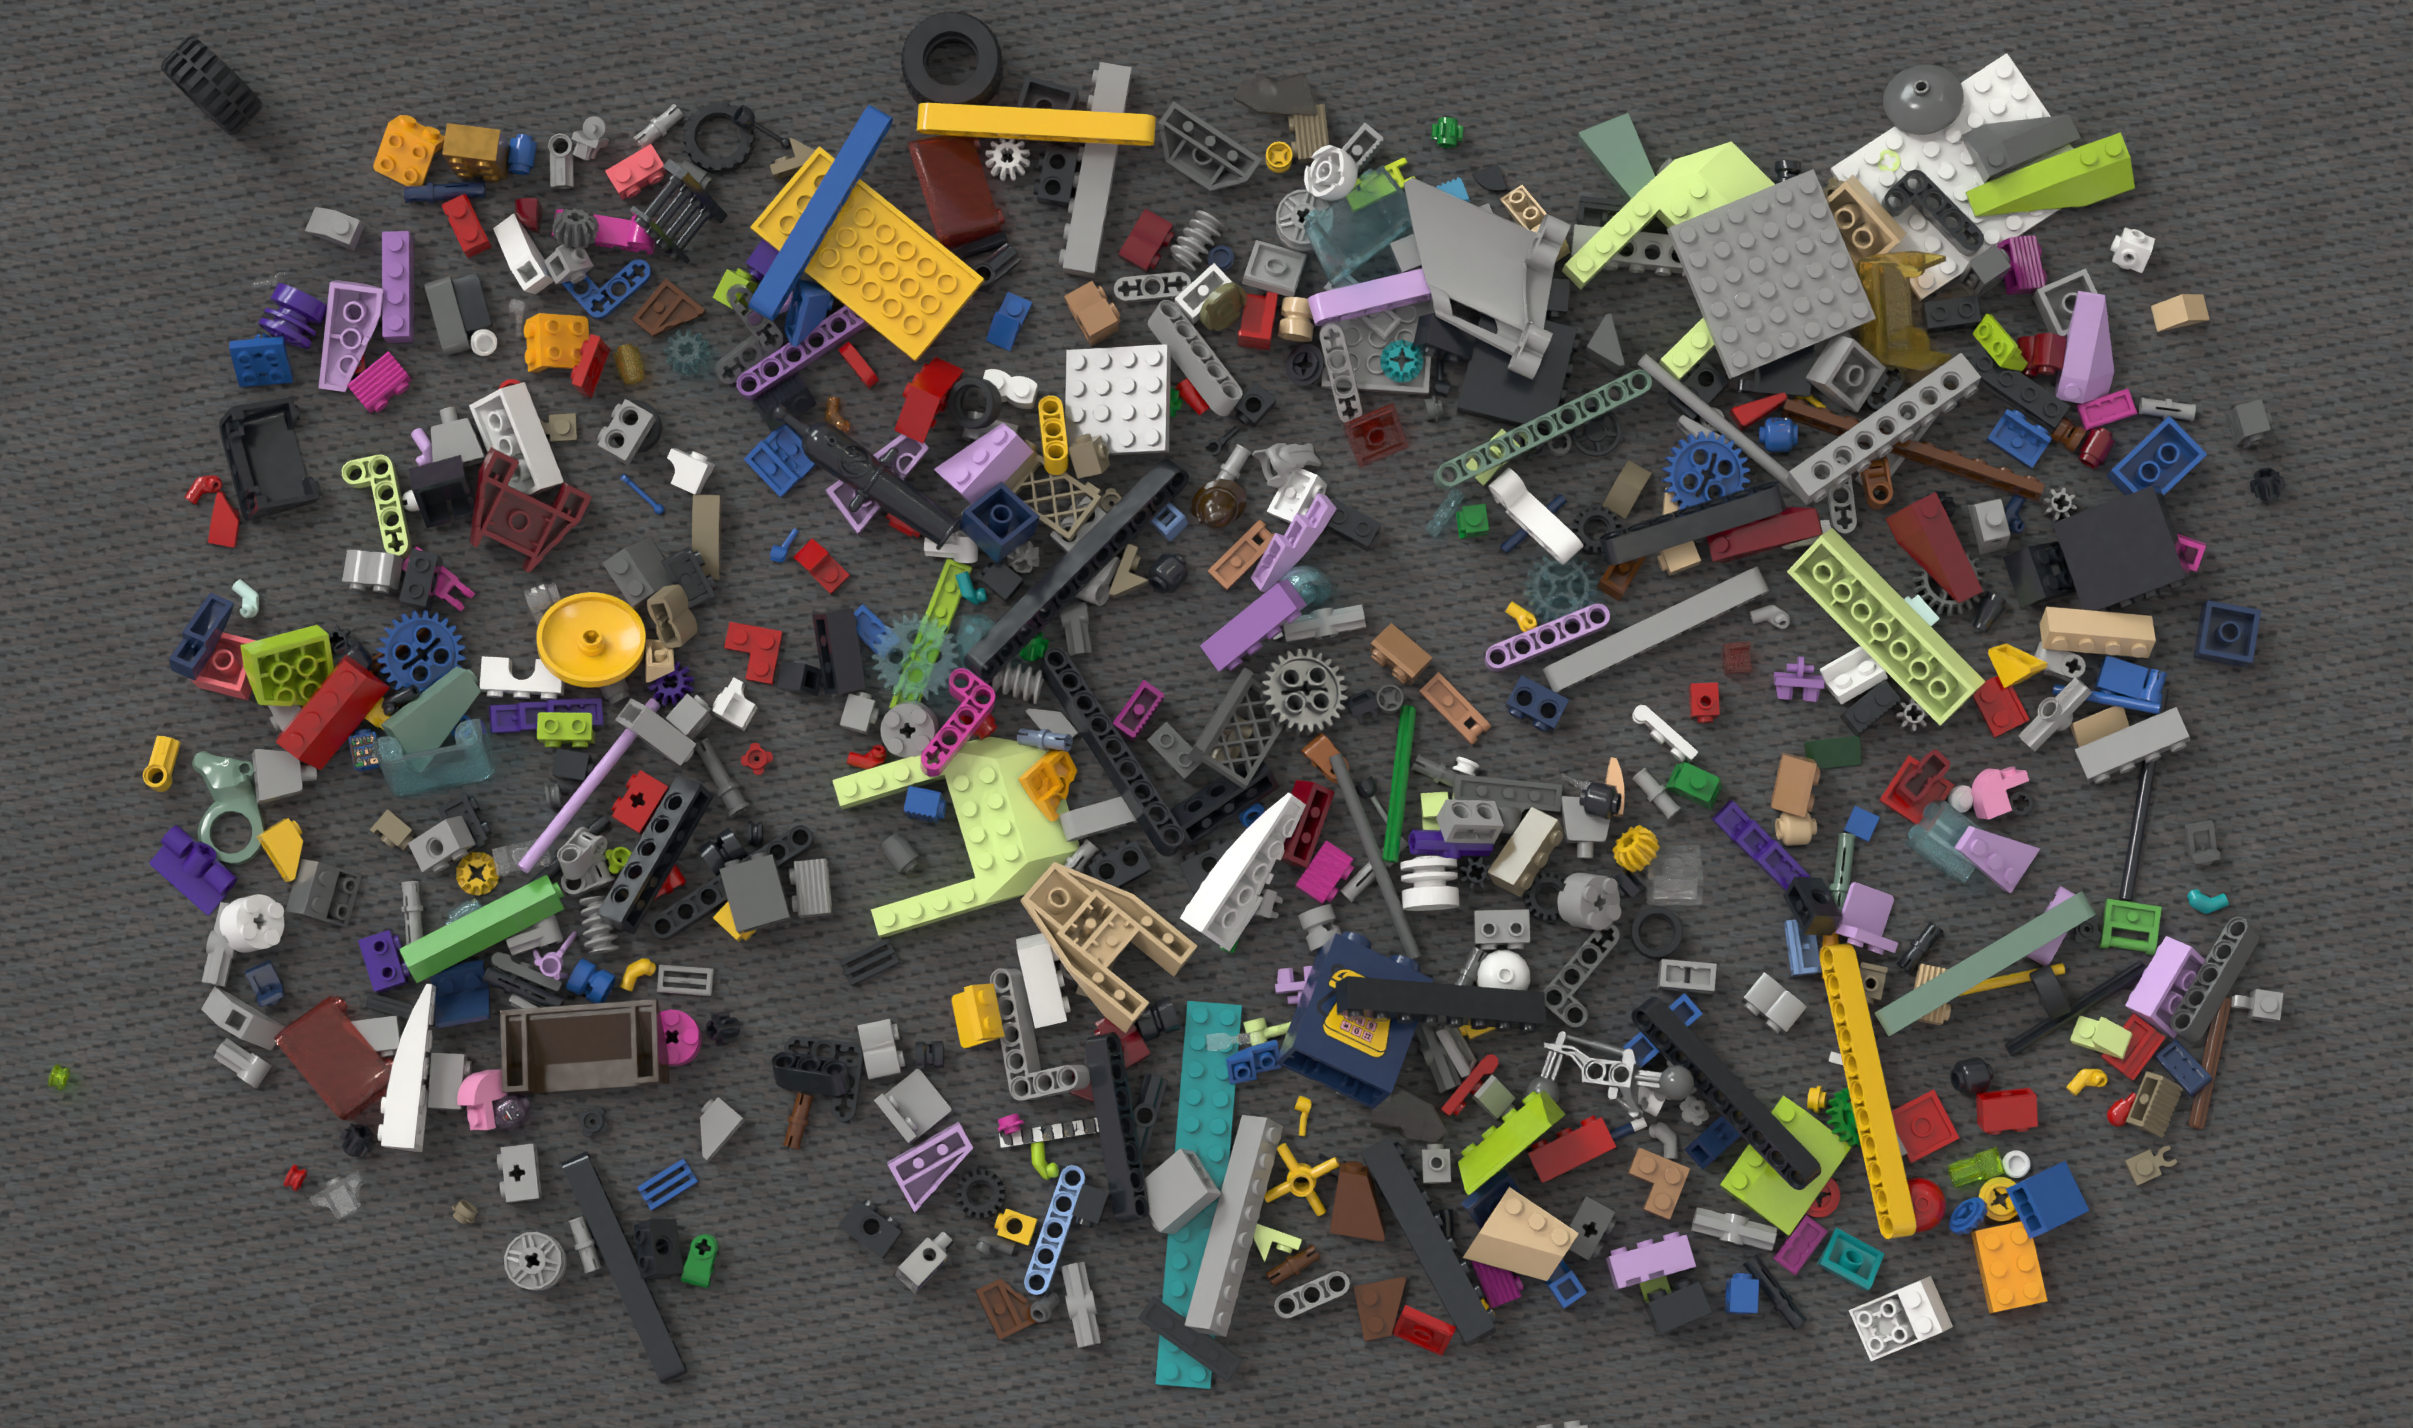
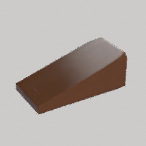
M1647 555L1637 558V562L1630 560L1621 564L1609 565L1596 588L1615 600L1620 601Z

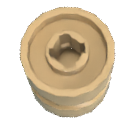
M1299 297L1283 298L1281 314L1285 318L1280 320L1278 337L1299 342L1312 341L1314 325L1310 322L1313 320L1308 300Z

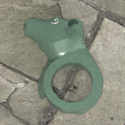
M206 751L197 753L193 758L192 766L203 777L213 796V800H215L199 823L198 842L211 846L217 854L216 859L218 861L231 864L232 866L241 865L253 859L261 850L262 845L256 836L265 831L264 819L259 804L256 802L253 762L219 757ZM237 812L249 819L252 825V837L245 849L238 853L227 854L216 848L212 840V829L214 823L221 816Z

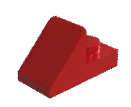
M813 539L793 557L830 595L850 577L830 556L829 552Z

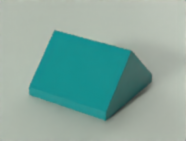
M1835 1228L1816 1265L1863 1291H1868L1873 1284L1885 1253Z

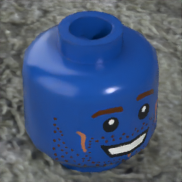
M1768 418L1765 421V427H1759V443H1765V449L1768 452H1790L1793 446H1797L1798 426L1793 424L1790 418Z

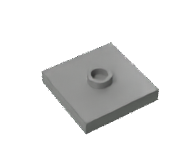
M1256 240L1242 284L1294 297L1307 254Z

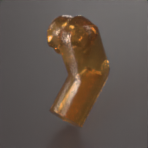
M828 396L824 421L835 425L845 434L848 433L850 422L844 420L838 413L841 399Z

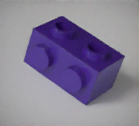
M387 930L358 940L375 993L379 994L409 984L407 977L411 976V973L405 961H402L399 949L403 947L399 935L394 936L392 931Z

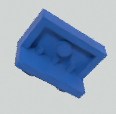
M2007 409L1986 441L2031 470L2052 438L2048 436L2049 432L2042 426H2033L2025 421L2026 417L2019 411Z

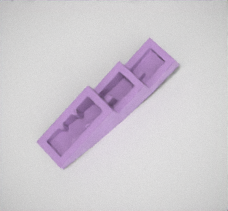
M1318 493L1306 515L1296 513L1285 535L1274 534L1251 576L1252 581L1260 591L1266 592L1286 575L1322 533L1337 509L1327 496Z

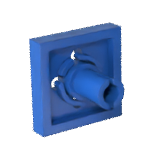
M258 334L254 339L230 341L229 350L239 387L293 383V373L284 337H270L267 334H263V338H261L260 334Z

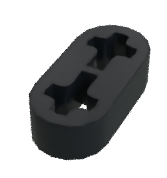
M1896 364L1886 366V369L1865 400L1870 410L1877 411L1893 399L1905 380V372L1902 367ZM1896 371L1898 373L1897 378L1900 381L1894 380L1888 387L1885 385L1889 377L1886 372L1892 373ZM1881 389L1885 390L1886 392L1882 397L1885 403L1879 402L1877 405L1872 403L1874 398L1871 394L1877 395Z

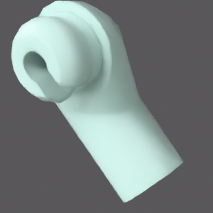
M239 579L233 585L232 590L242 597L240 614L244 618L255 617L259 611V595Z

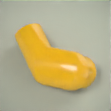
M1513 601L1510 603L1505 613L1517 620L1522 632H1527L1537 627V620L1532 613Z
M2082 1069L2066 1086V1089L2074 1096H2077L2085 1086H2105L2108 1078L2100 1069Z

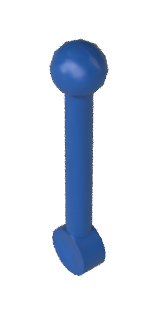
M626 474L620 477L654 508L656 514L660 515L664 512V506L652 500Z

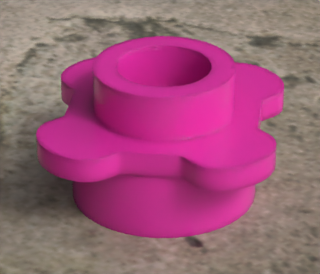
M1018 1113L998 1119V1132L1004 1131L1005 1135L1020 1131L1019 1125L1024 1124V1121L1020 1120Z

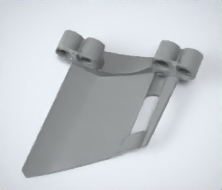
M1412 177L1404 183V189L1418 254L1427 288L1432 296L1435 315L1512 355L1508 369L1533 380L1553 333L1544 330L1555 262L1571 224L1545 214L1536 233ZM1449 299L1494 318L1498 328L1497 334L1454 316Z

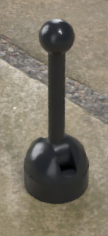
M741 105L736 110L732 123L738 127L748 128L754 126L781 143L783 148L787 149L791 146L790 139L781 138L757 123L754 112L747 106Z

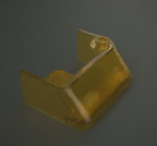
M1913 250L1869 255L1857 262L1856 272L1876 319L1860 325L1861 346L1880 363L1925 371L1951 360V354L1930 351V339L1927 333L1920 328L1913 327L1910 278H1917L1924 274L1925 269L1945 262L1946 256Z

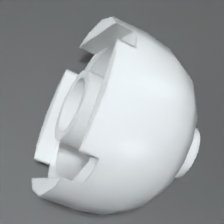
M1331 145L1321 147L1312 155L1311 158L1314 161L1311 167L1306 166L1304 175L1306 189L1309 193L1320 199L1328 201L1342 199L1355 186L1358 174L1356 163L1346 151Z
M1497 950L1488 954L1481 962L1477 972L1478 987L1527 990L1530 984V970L1526 961L1519 954L1509 950Z

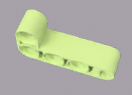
M374 455L347 462L342 468V477L351 487L364 488L372 486L386 552L406 559L411 553L412 545L395 465L384 455ZM379 464H388V470L385 474H376V468ZM355 469H361V477L355 481L350 480L351 472ZM386 489H392L394 491L393 497L387 501L382 500V492ZM398 515V523L395 526H387L388 517ZM392 534H397L398 540L403 544L400 546L399 552L392 548L396 546L395 537Z

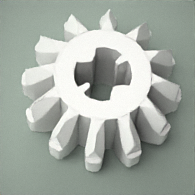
M1000 138V145L992 141L990 145L993 150H986L985 153L990 158L986 161V167L992 168L991 175L996 176L1000 173L1001 181H1005L1007 174H1010L1011 180L1015 181L1016 171L1023 176L1025 174L1023 167L1030 166V161L1026 159L1030 156V152L1027 149H1023L1025 143L1019 141L1015 144V139H1009V142H1005L1004 138ZM1007 154L1009 156V154H1012L1013 161L1008 163L1007 160L1004 163L1003 155Z

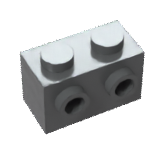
M2262 399L2237 405L2226 415L2235 446L2243 445L2244 449L2260 444L2259 441L2264 440V436L2271 430L2272 418L2268 410L2265 411Z

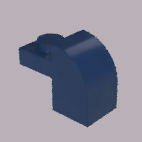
M1721 1115L1684 1150L1703 1170L1741 1135Z

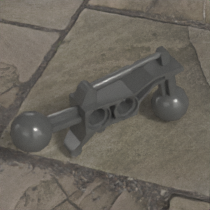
M1561 1031L1555 1044H1544V1047L1550 1051L1541 1076L1530 1081L1526 1087L1525 1096L1527 1097L1534 1090L1537 1094L1545 1090L1557 1104L1560 1091L1556 1084V1079L1565 1056L1572 1058L1581 1068L1583 1083L1592 1087L1608 1088L1609 1099L1621 1104V1107L1635 1119H1641L1643 1116V1111L1638 1103L1639 1086L1661 1089L1667 1098L1681 1100L1691 1094L1694 1080L1691 1072L1686 1067L1680 1065L1671 1066L1662 1073L1644 1071L1640 1067L1638 1054L1632 1049H1622L1598 1041H1589ZM1567 1040L1623 1057L1622 1062L1591 1058L1574 1046H1567ZM1602 1067V1076L1598 1079H1595V1071L1598 1068ZM1628 1070V1079L1625 1082H1621V1074ZM1621 1092H1622V1094H1623V1096H1624V1098H1625L1626 1100H1623V1099L1620 1097V1096H1621Z

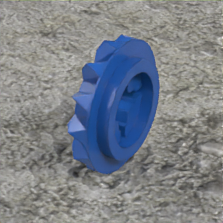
M1974 1197L1958 1205L1949 1220L1950 1230L1960 1236L1964 1233L1969 1234L1973 1228H1977V1225L1984 1221L1983 1216L1988 1212L1985 1201L1979 1197Z

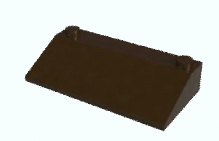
M657 999L500 1011L502 1093L520 1095L669 1084V1056Z

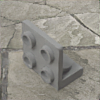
M920 1069L913 1071L885 1095L882 1093L874 1100L910 1145L952 1111L951 1107Z

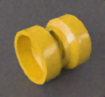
M1280 141L1272 143L1266 151L1267 167L1275 173H1284L1291 167L1292 150L1290 146Z

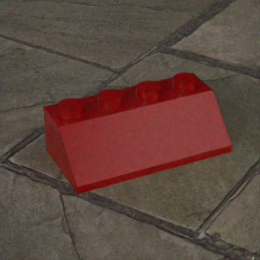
M346 654L278 735L276 743L296 759L321 770L390 687Z

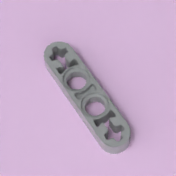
M1329 321L1320 329L1323 354L1338 415L1343 422L1353 424L1358 422L1362 416V403L1343 327L1338 322ZM1328 329H1333L1336 333L1339 332L1336 335L1337 346L1342 344L1343 347L1332 348L1331 338L1325 337L1328 334ZM1340 353L1345 356L1346 362L1342 366H1334L1330 361L1331 356ZM1340 379H1348L1352 387L1349 391L1342 392L1337 388V382ZM1350 397L1352 408L1358 409L1354 411V416H1349L1348 412H1343L1346 410L1347 405L1344 398Z

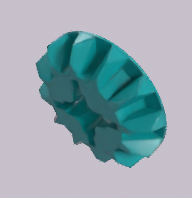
M1403 339L1392 341L1382 351L1380 357L1381 369L1389 379L1395 382L1411 381L1419 375L1423 366L1421 350L1414 348L1413 342ZM1401 350L1405 354V358L1411 360L1405 363L1403 371H1400L1399 363L1393 361L1399 358Z

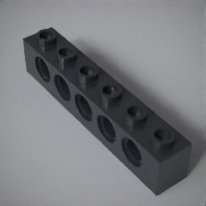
M676 776L660 806L655 811L649 825L643 832L635 849L629 856L628 861L597 912V915L610 927L633 935L637 931L714 797L701 783Z

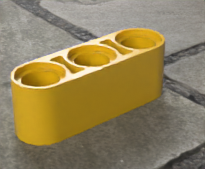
M1046 396L1040 400L1038 406L1044 467L1048 473L1060 475L1068 469V446L1063 404L1058 397Z

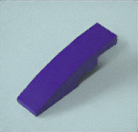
M602 698L547 700L546 702H524L514 705L489 706L491 734L537 731L538 713L540 712L591 713L593 715L592 727L603 725Z
M1729 800L1711 819L1783 890H1787L1794 877H1810L1776 840H1773L1754 820H1751L1734 801Z

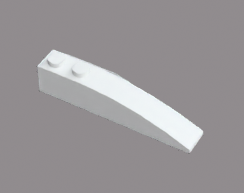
M1287 793L1265 811L1222 856L1205 881L1202 882L1199 890L1186 906L1180 919L1230 951L1260 906L1263 899L1260 896L1265 883L1270 884L1274 874L1270 873L1276 859L1281 860L1285 852V839L1292 836L1306 805L1292 794Z
M426 984L412 1010L394 1058L387 1096L382 1097L381 1113H384V1123L379 1125L378 1141H381V1146L385 1148L422 1152L429 1093V1089H426V1085H424V1079H427L428 1075H430L431 1066L429 1058L426 1057V1052H430L433 1039L432 1031L428 1030V1025H433L436 996V987L432 984Z

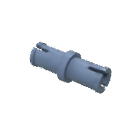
M1021 728L1019 733L1024 735H1017L1019 745L1034 746L1043 751L1056 749L1068 752L1071 747L1065 744L1072 745L1073 743L1070 734L1052 733L1049 729L1037 731Z

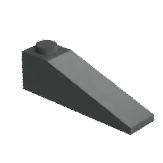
M2070 115L1984 124L1961 135L1984 184L2081 139Z

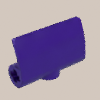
M175 825L163 836L161 840L163 846L150 860L149 864L202 912L210 915L230 892L238 878L216 859L217 854L211 846L202 842L197 843L181 827Z

